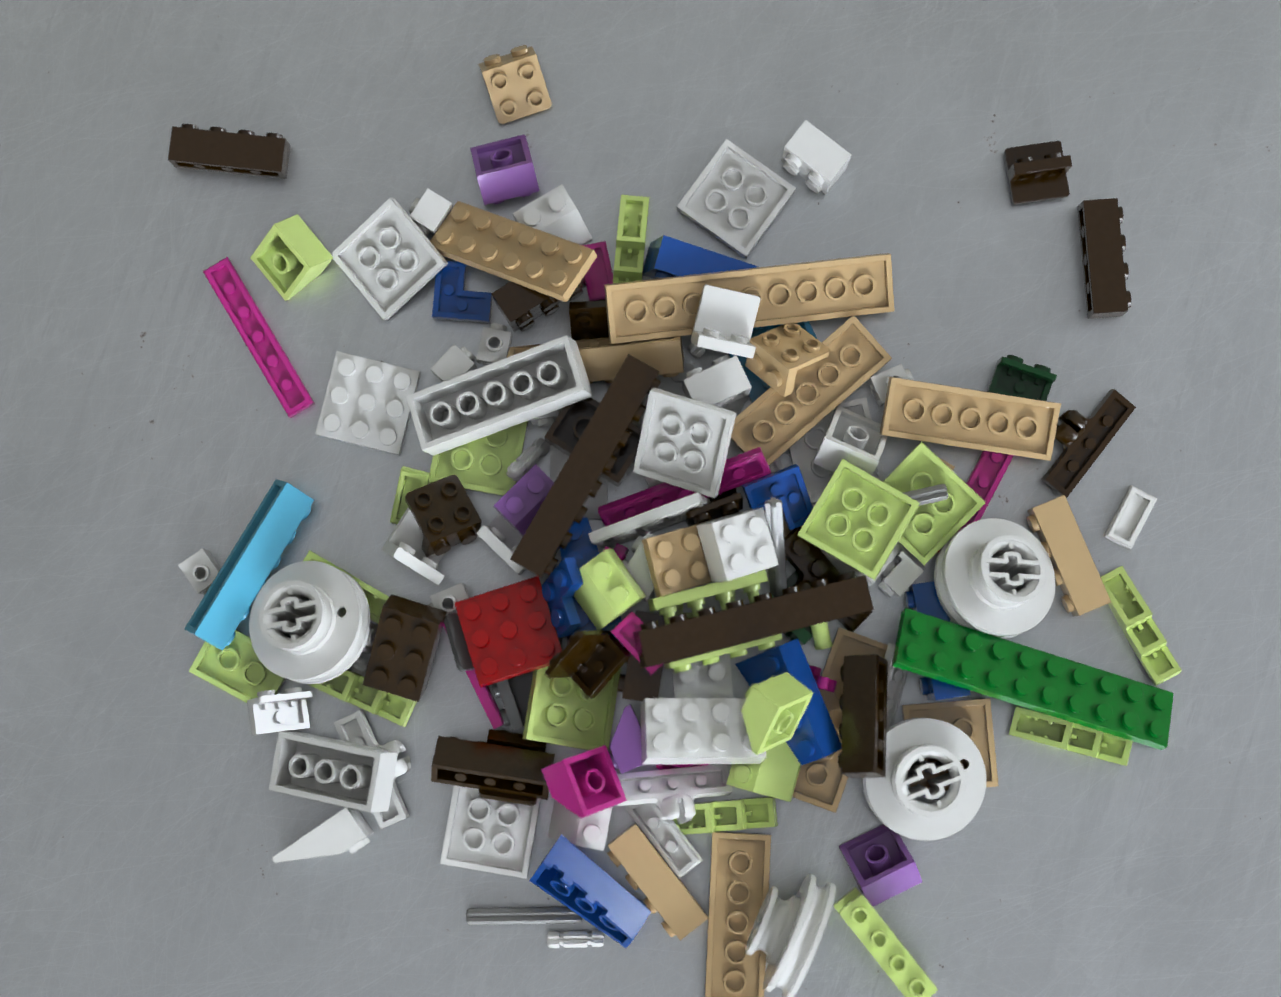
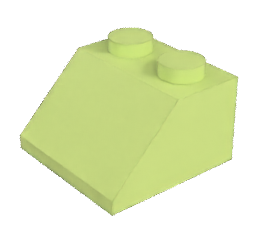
M297 214L275 223L250 258L283 299L287 301L321 275L333 259V256Z
M613 548L605 549L579 569L583 585L573 595L598 631L647 597Z
M788 672L775 677L772 676L759 684H753L745 694L746 701L741 711L752 751L756 755L792 739L813 695L811 690Z
M784 742L767 750L766 758L760 764H732L726 784L791 802L801 764L788 744Z

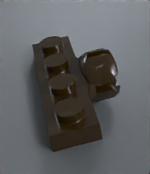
M1110 389L1090 417L1085 418L1077 410H1068L1059 417L1062 424L1060 426L1057 424L1055 438L1062 443L1064 449L1041 480L1059 495H1065L1067 498L1136 407L1118 391Z
M801 527L793 529L784 538L785 558L799 574V580L794 586L799 585L800 590L811 588L810 582L825 578H827L828 583L838 581L837 575L841 574L822 551L798 536ZM872 610L838 620L848 631L854 632L872 613Z

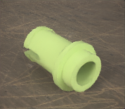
M827 622L810 626L816 650L827 649L833 646Z

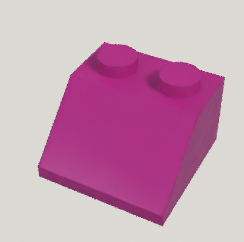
M606 745L569 757L541 769L552 798L580 818L627 801Z

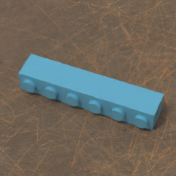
M278 479L274 481L184 628L185 630L222 651L225 646H228L233 641L236 628L248 616L251 610V603L266 583L265 580L270 572L279 565L281 554L285 547L294 540L299 524L310 514V506L314 501L312 498L285 481Z

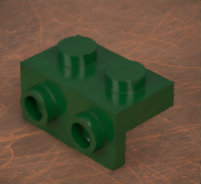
M1007 355V357H1001L997 361L987 392L1047 401L1052 383L1055 382L1057 375L1050 373L1051 369L1046 366L1035 364L1032 367L1024 364V360L1020 357Z

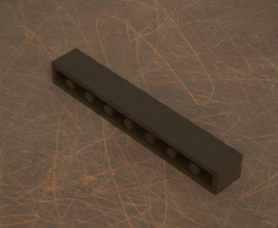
M628 354L511 556L510 560L540 578H543L545 573L551 575L559 561L554 558L560 547L565 550L573 537V534L569 532L575 522L580 524L588 511V508L584 507L590 496L595 498L603 483L599 479L603 472L609 473L617 460V457L614 456L615 451L619 445L624 448L632 434L628 430L633 420L639 422L646 410V406L643 403L652 388H659L661 381L658 380V370Z
M855 571L837 575L838 581L828 583L827 578L810 582L811 588L800 590L799 585L782 589L783 595L772 597L771 592L754 596L755 602L744 604L743 599L725 603L727 609L715 611L713 606L697 610L698 616L687 619L685 613L669 617L670 623L658 626L657 621L641 624V630L633 632L641 667H651L874 610L866 576H856Z

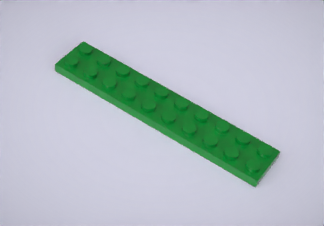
M908 608L901 611L892 660L893 667L1159 750L1168 747L1173 692Z

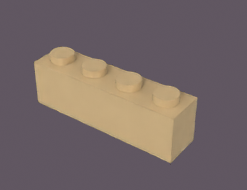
M1065 495L1027 510L1029 514L1026 517L1028 525L1033 533L1037 532L1041 544L1052 562L1055 573V585H1060L1064 594L1061 600L1065 610L1068 613L1071 612L1074 617L1111 603Z
M636 822L608 843L610 851L607 855L617 867L621 864L629 873L625 878L635 891L638 888L646 895L643 901L653 914L658 911L665 921L661 925L671 938L676 935L679 940H682L708 919L706 912L682 881L676 877Z

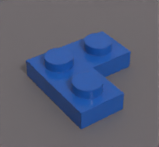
M447 261L448 264L435 277L433 319L490 323L492 294L489 292L464 291L466 264Z
M797 464L742 485L750 509L763 508L765 510L764 503L766 500H770V497L780 499L783 506V517L789 530L802 526L813 509Z
M575 557L564 558L542 584V595L548 603L551 612V622L556 627L559 638L570 636L581 624L572 598L583 585Z

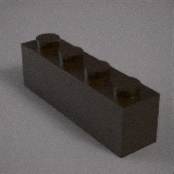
M182 124L181 127L172 126L168 161L174 167L286 179L291 146L286 138H283V135L278 133H266V136H259L249 130H238V133H230L221 127H210V130H202L193 124Z
M1118 198L1083 200L1077 207L1087 318L1120 317L1127 313L1128 308L1131 307V293L1126 291L1125 282L1129 277L1128 264L1123 261V252L1126 250V238L1124 234L1121 235L1120 224L1123 223V209L1121 206L1118 207Z
M878 654L844 656V665L841 666L840 670L843 682V694L840 696L842 723L839 726L842 750L838 756V765L841 774L850 778L886 777L888 660Z
M438 736L432 761L431 782L548 800L549 788L541 769L554 764L555 754L540 750L520 749L514 746L488 744L483 741L475 742L456 737Z

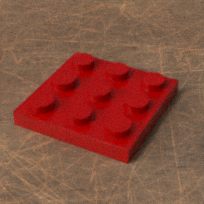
M539 576L454 603L481 688L549 666L550 660L556 654L562 652L556 629L551 622V613L547 601L542 595V585Z

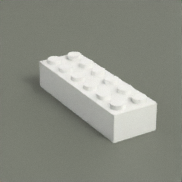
M568 335L407 395L406 398L421 449L435 456L593 397V393L577 342Z

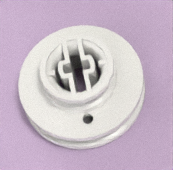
M999 518L975 521L958 531L941 548L936 559L934 569L936 593L944 611L955 624L1008 640L1035 627L1043 620L1051 608L1055 595V573L1052 562L1040 541L1031 532L1017 523Z
M319 561L293 563L272 575L262 586L254 600L249 621L252 647L262 664L280 677L302 684L327 682L348 670L362 653L370 631V608L361 586L347 573Z
M911 718L887 728L886 777L862 778V786L870 809L885 826L910 839L933 841L949 837L969 824L982 805L987 780L983 758L975 743L962 730L950 723L937 719ZM925 758H932V759H936V760H938V761H936V762H934V763H931V762L925 761L924 759H925ZM962 759H966L968 761V767L966 769H964L960 762ZM946 769L949 771L946 774L928 780L931 786L929 789L919 784L911 788L907 787L908 784L924 778L921 772L923 770L931 774H936ZM949 785V790L945 793L944 786ZM945 793V795L943 796V798L937 799L938 797L942 796V795ZM922 796L928 799L929 803L921 802L916 797Z
M812 874L807 875L796 896L792 895L789 900L779 898L777 887L772 886L769 889L755 919L745 949V954L750 956L757 950L765 952L768 966L763 981V990L771 992L774 987H779L782 989V997H794L802 984L820 944L835 898L836 885L828 882L824 887H819L816 885V876Z

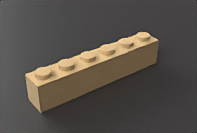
M681 336L611 344L609 337L576 340L590 384L593 381L603 380L606 383H612L628 354L658 370L659 375L663 377H675L679 373H684L685 362ZM542 344L509 347L507 357Z

